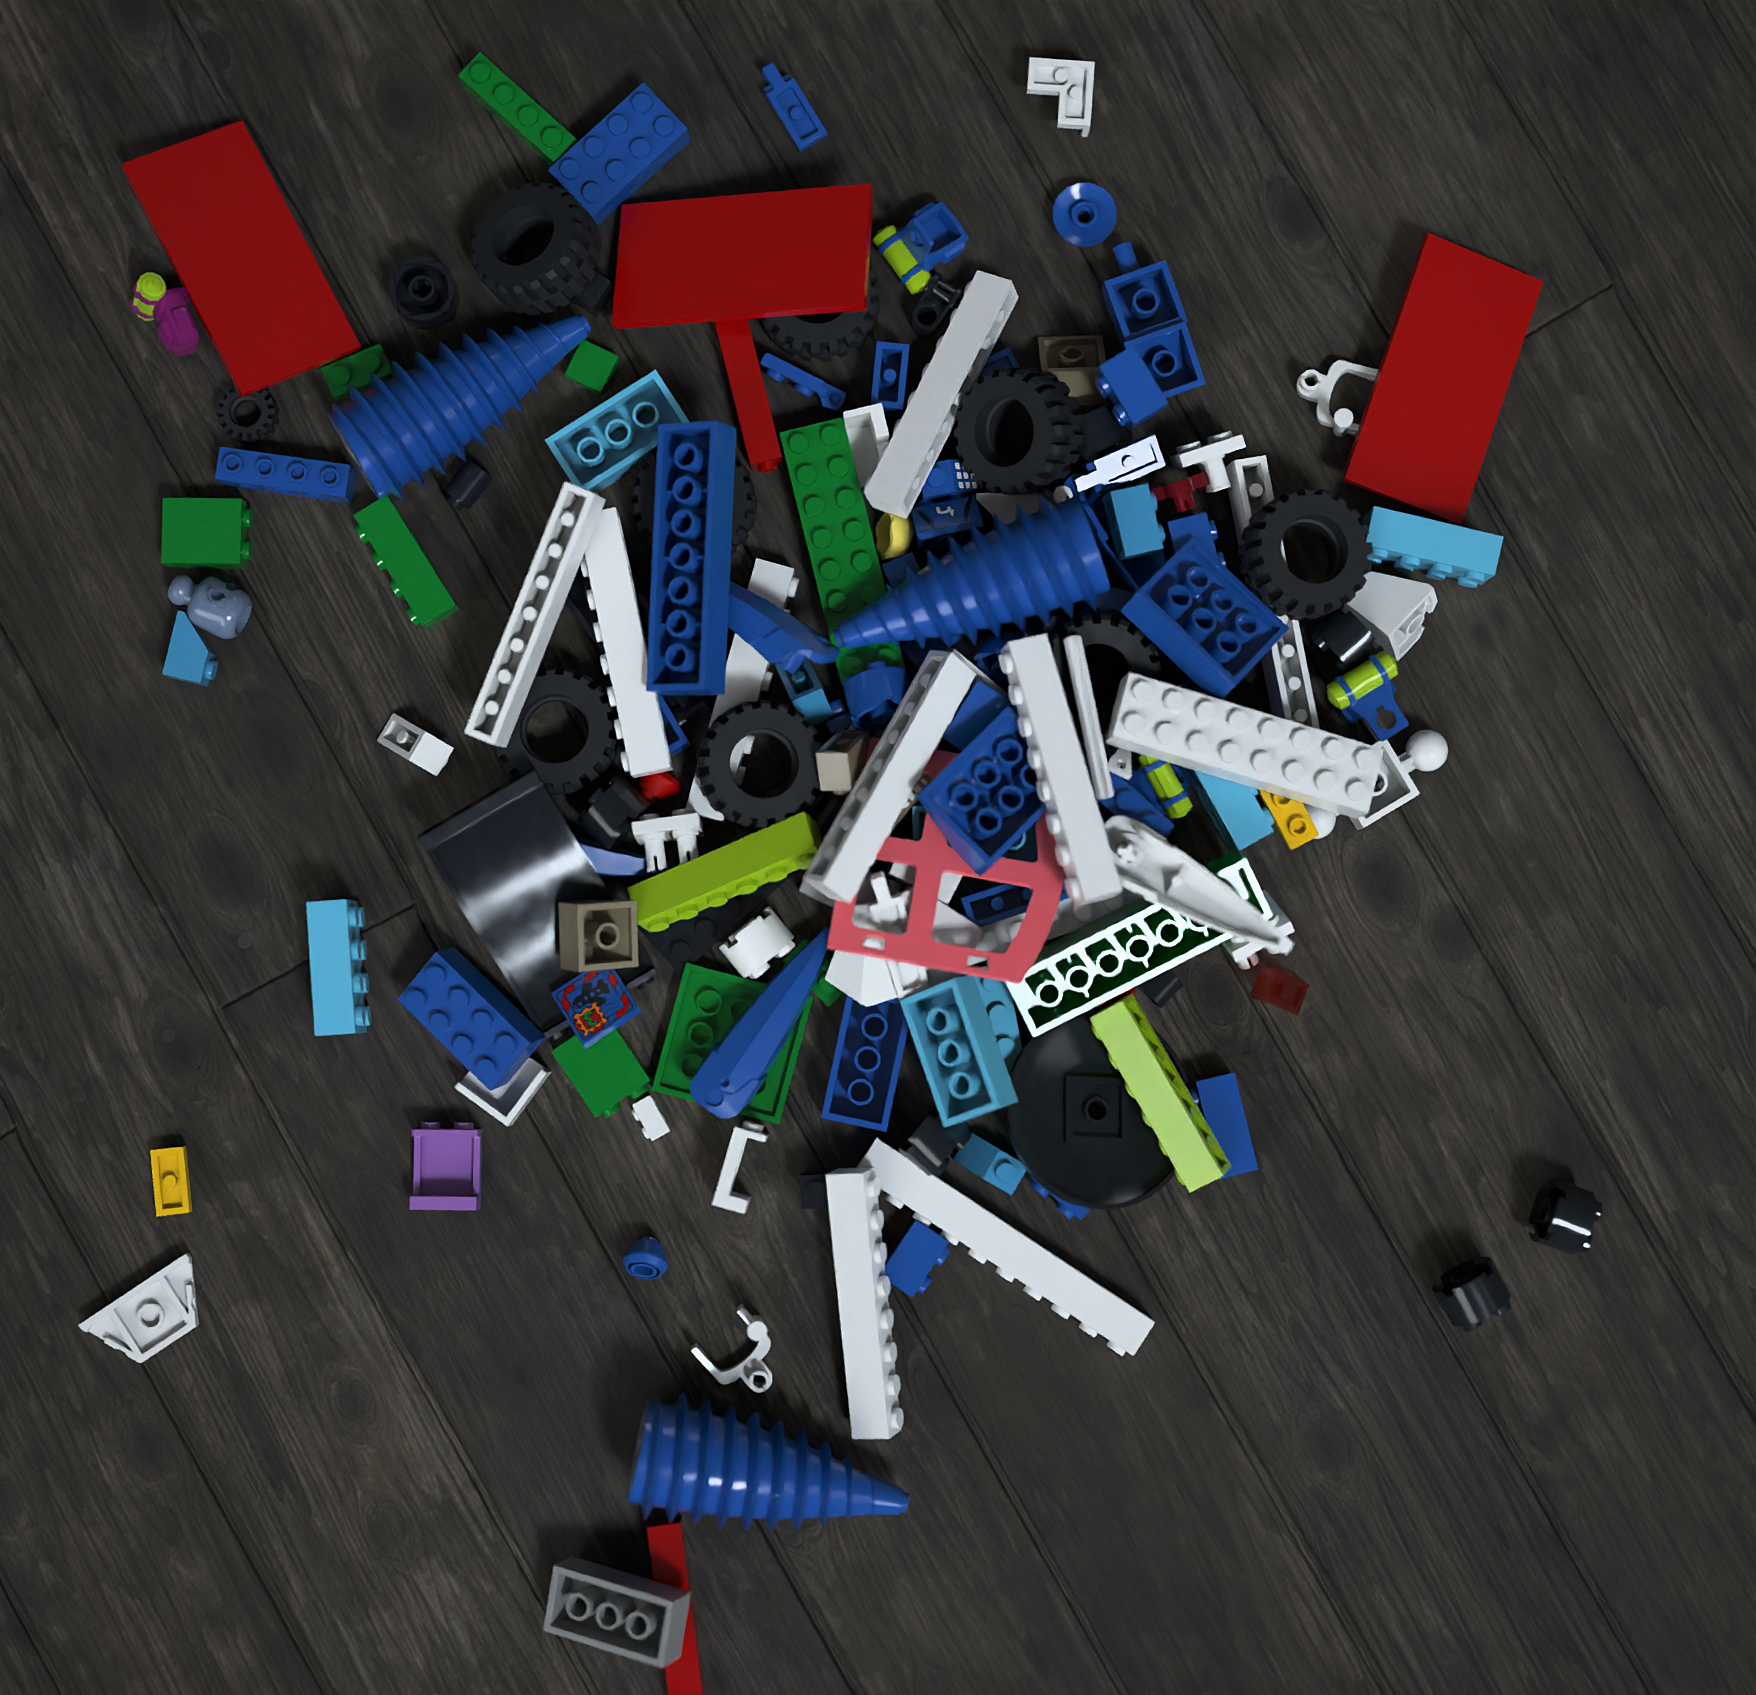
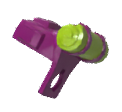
M147 272L141 275L135 286H133L134 296L130 300L132 312H136L137 316L145 321L155 320L156 324L159 325L157 328L158 339L164 348L170 350L175 357L195 353L198 347L199 334L186 304L191 302L184 287L167 289L160 275L154 272Z

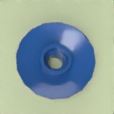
M1077 183L1067 187L1058 195L1053 206V223L1057 233L1066 242L1075 246L1091 247L1103 242L1112 233L1116 224L1117 208L1112 196L1104 188L1093 183ZM1086 213L1090 220L1082 223L1078 220V215Z

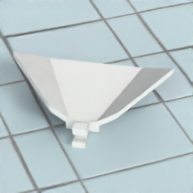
M880 871L871 874V882L877 900L855 904L853 924L859 928L897 935L905 934L914 886L891 896L884 872ZM938 899L932 931L933 940L975 949L983 928ZM865 936L863 946L884 949L885 940ZM835 950L826 972L825 980L860 1004L868 1007L897 997L901 999L914 995L951 979L963 977L964 974ZM969 956L966 965H969L972 956Z

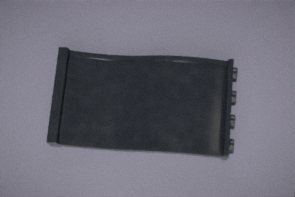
M533 766L418 834V841L429 855L454 899L511 985L535 1027L546 1036L544 1040L549 1037L555 1040L568 1032L570 1024L551 993L583 973L560 969L559 902L614 900L571 831ZM639 939L638 967L615 969L628 991L634 987L637 990L646 987L654 981L653 976L657 974L654 963L649 958Z

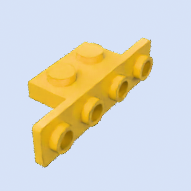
M1257 789L1290 850L1301 846L1319 835L1302 802Z

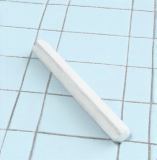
M1080 635L1068 636L1064 638V645L1095 796L1099 800L1111 798L1114 792L1082 638Z

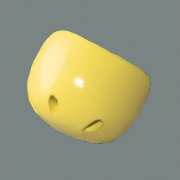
M884 511L875 526V536L877 538L875 548L881 560L892 561L907 553L914 535V525L909 515L905 519Z

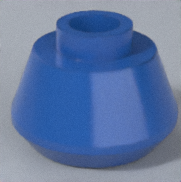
M642 1237L640 1240L633 1242L622 1261L629 1274L641 1279L658 1278L666 1272L668 1267L663 1246L652 1237Z

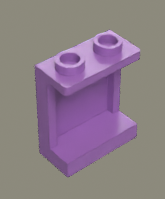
M421 1122L420 1128L412 1129V1136H414L413 1195L410 1196V1210L480 1209L482 1129H473L474 1123L454 1122L453 1128H440L441 1122Z

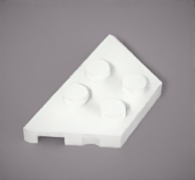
M190 1253L184 1254L79 1324L81 1330L91 1332L103 1339L107 1345L114 1349L122 1350L126 1353V1356L138 1363H142L197 1327L199 1319Z

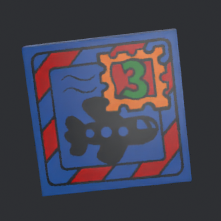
M615 969L583 972L551 993L585 1048H588L642 1012Z

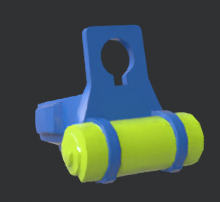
M941 201L937 204L931 202L918 209L904 227L897 229L894 225H888L880 229L875 235L873 243L878 248L879 254L887 260L898 275L901 284L906 286L911 294H917L920 291L923 292L932 279L929 271L940 262L946 264L959 256L964 251L969 237L957 218Z
M1385 651L1375 656L1372 654L1366 662L1342 677L1337 676L1334 679L1335 681L1327 685L1329 702L1340 709L1339 714L1346 723L1351 724L1360 718L1365 719L1379 741L1387 740L1408 726V721L1394 700V693L1397 690L1391 679L1398 675L1396 660ZM1382 706L1384 711H1390L1395 715L1396 723L1393 728L1382 729L1377 724V708Z
M1140 754L1138 760L1141 766L1138 764L1131 766V778L1129 780L1123 779L1161 814L1165 815L1166 811L1170 818H1180L1187 815L1193 804L1188 797V791L1185 789L1191 786V782L1182 766Z

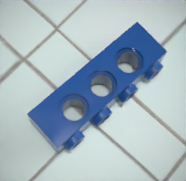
M220 447L215 479L226 487L352 504L357 472L348 464Z

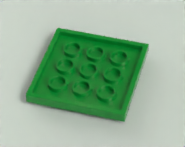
M686 963L652 1091L696 1102L690 1094V1083L700 1062L717 1040L720 1042L726 1030L767 984ZM809 996L774 1065L766 1072L767 1077L755 1097L738 1114L780 1124L813 996Z

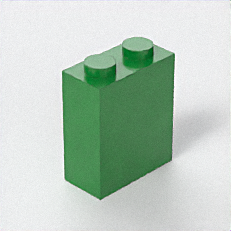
M163 498L161 563L169 568L247 569V561L251 560L253 555L252 541L248 540V527L253 526L254 520L252 508H249V504L242 498Z
M619 1028L613 1030L588 1048H585L577 1035L551 1051L595 1118L603 1114L607 1119L622 1109L619 1102L628 1096L635 1100L650 1090L647 1083L653 1079Z

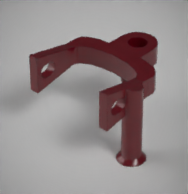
M1197 466L1190 468L1193 476L1150 489V492H1154L1157 501L1173 497L1176 513L1195 508L1197 505L1192 491L1194 489H1197L1198 493L1205 491L1207 485H1209L1206 471H1202Z

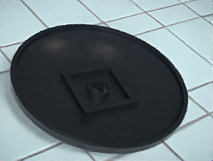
M1087 1010L1034 1038L1032 1036L1025 1044L1010 1073V1079L1018 1102L1005 1106L1006 1121L1013 1147L1019 1159L1030 1175L1043 1188L1061 1200L1075 1206L1087 1209L1110 1210L1137 1204L1157 1193L1175 1175V1166L1169 1156H1166L1161 1151L1158 1144L1159 1138L1153 1128L1145 1123L1140 1105L1136 1098L1131 1097L1127 1092L1124 1077L1119 1069H1116L1111 1064L1108 1057L1109 1051L1103 1041L1099 1040L1092 1030L1090 1017L1099 1010ZM1155 1031L1189 1091L1191 1085L1181 1061L1170 1045ZM1091 1102H1096L1101 1107L1102 1114L1098 1120L1091 1118L1088 1113V1107Z

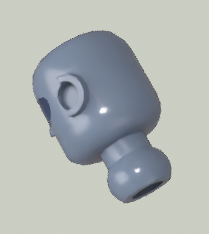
M178 575L172 581L167 593L169 600L173 604L188 606V618L196 627L222 639H233L238 636L245 627L252 610V601L246 592L236 588L234 583L228 584L212 576L205 578L197 585L189 576Z

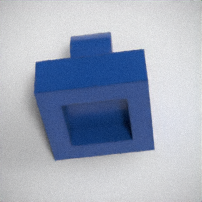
M841 699L829 703L834 715V719L826 722L831 737L838 730H848L853 725L850 714L846 712Z

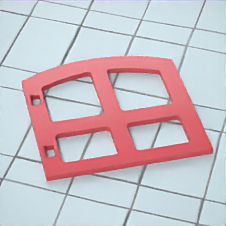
M870 737L866 764L880 739ZM936 749L926 764L923 774L929 775L932 782L959 754ZM926 811L921 840L911 841L888 836L876 855L877 860L910 865L916 870L906 933L897 935L856 927L853 924L856 894L850 903L835 900L827 949L1020 984L1036 961L1050 932L1059 905L1064 881V866L1059 865L1055 853L1057 842L1054 833L1051 834L1046 823L1048 812L1046 811L1035 822L1037 841L1036 862L1030 863L1000 857L986 872L979 876L953 848L948 846L947 839ZM943 873H953L1023 886L1032 891L1023 921L1005 953L1000 954L933 940V924L941 875ZM865 936L885 940L884 949L863 946ZM969 956L988 959L987 968L966 965Z

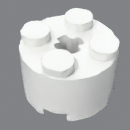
M770 906L761 911L765 917L762 918L760 915L756 919L753 917L729 937V940L732 942L730 946L727 942L719 946V949L743 978L749 976L750 979H756L770 967L767 963L768 960L773 956L776 958L783 957L795 946L792 941L794 935Z

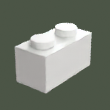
M652 1094L632 1105L634 1109L631 1112L636 1121L640 1120L644 1127L641 1130L646 1139L651 1138L653 1141L671 1131Z

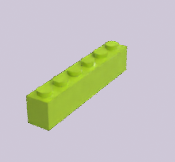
M805 812L799 813L628 887L630 900H637V924L650 933L660 932L667 929L669 924L681 919L686 920L697 916L698 912L704 909L722 906L732 897L752 893L758 886L765 883L780 881L793 871L808 869L823 843L817 822Z
M1133 993L1096 1012L1090 1017L1092 1030L1095 1036L1103 1041L1109 1051L1108 1057L1111 1064L1116 1069H1119L1124 1077L1127 1092L1131 1097L1136 1098L1140 1105L1145 1123L1155 1131L1159 1138V1147L1171 1159L1179 1182L1186 1185L1188 1191L1192 1192L1223 1177L1232 1165Z

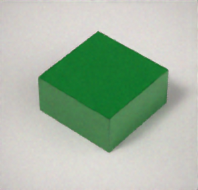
M583 340L579 344L564 376L567 380L603 397L620 363V358L599 346Z

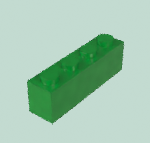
M481 52L458 75L463 88L550 167L577 143L576 138Z
M388 495L353 515L358 522L354 526L355 531L364 544L369 541L375 550L371 554L373 560L381 571L384 569L388 570L393 578L388 583L398 598L404 596L410 607L405 610L415 626L421 623L428 630L460 610Z

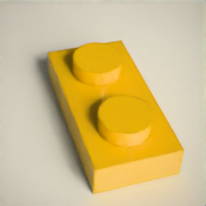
M186 1146L150 1150L156 1216L192 1212Z

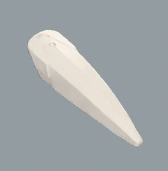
M1124 815L1113 816L1106 821L1104 830L1121 886L1135 893H1140L1144 899L1210 928L1285 954L1289 953L1293 943L1280 930L1229 886L1189 856L1167 843V839L1141 822Z

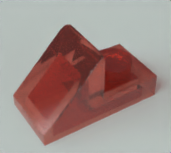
M1263 964L1256 978L1251 997L1298 1016L1309 985Z

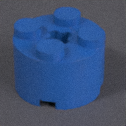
M878 661L869 664L866 671L843 680V690L854 729L870 730V733H876L875 727L886 726L887 728L910 687V681L905 669L887 667L885 662Z

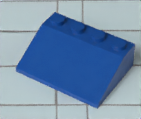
M1194 537L1121 610L1135 626L1210 697L1220 700L1235 687L1289 630V627Z
M1009 706L917 796L955 852L979 876L986 872L1047 811L1045 802L1040 800L1037 793L1038 778L1035 769H1032L1028 762L1027 751L1029 747L1026 737L1021 736L1018 728L1019 716Z

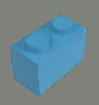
M1148 484L1111 491L1102 497L1116 556L1119 561L1154 554L1163 549L1162 543L1165 542V533L1162 525L1157 523L1155 515L1157 500L1154 492H1150Z

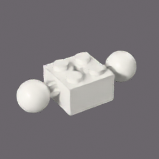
M1420 730L1414 733L1407 741L1405 752L1398 757L1388 740L1378 741L1372 745L1384 749L1369 812L1357 819L1349 817L1357 830L1365 828L1420 794L1408 773L1414 769L1425 772L1433 771L1443 765L1448 755V746L1441 734L1433 730ZM1303 803L1319 832V835L1314 839L1327 836L1333 830L1336 817L1340 814Z

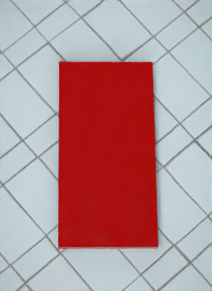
M243 120L122 163V170L241 398L360 350L361 345Z
M871 183L622 205L612 325L615 329L867 310L873 186Z
M1431 233L1425 234L1341 480L1450 524L1461 525L1544 281Z

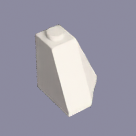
M1370 571L1363 575L1367 580L1363 588L1356 592L1355 598L1344 605L1342 611L1345 614L1351 611L1376 638L1374 641L1379 646L1382 645L1384 650L1398 662L1421 637L1425 628L1422 626L1426 611L1428 613L1433 612L1438 602L1434 588L1427 583Z

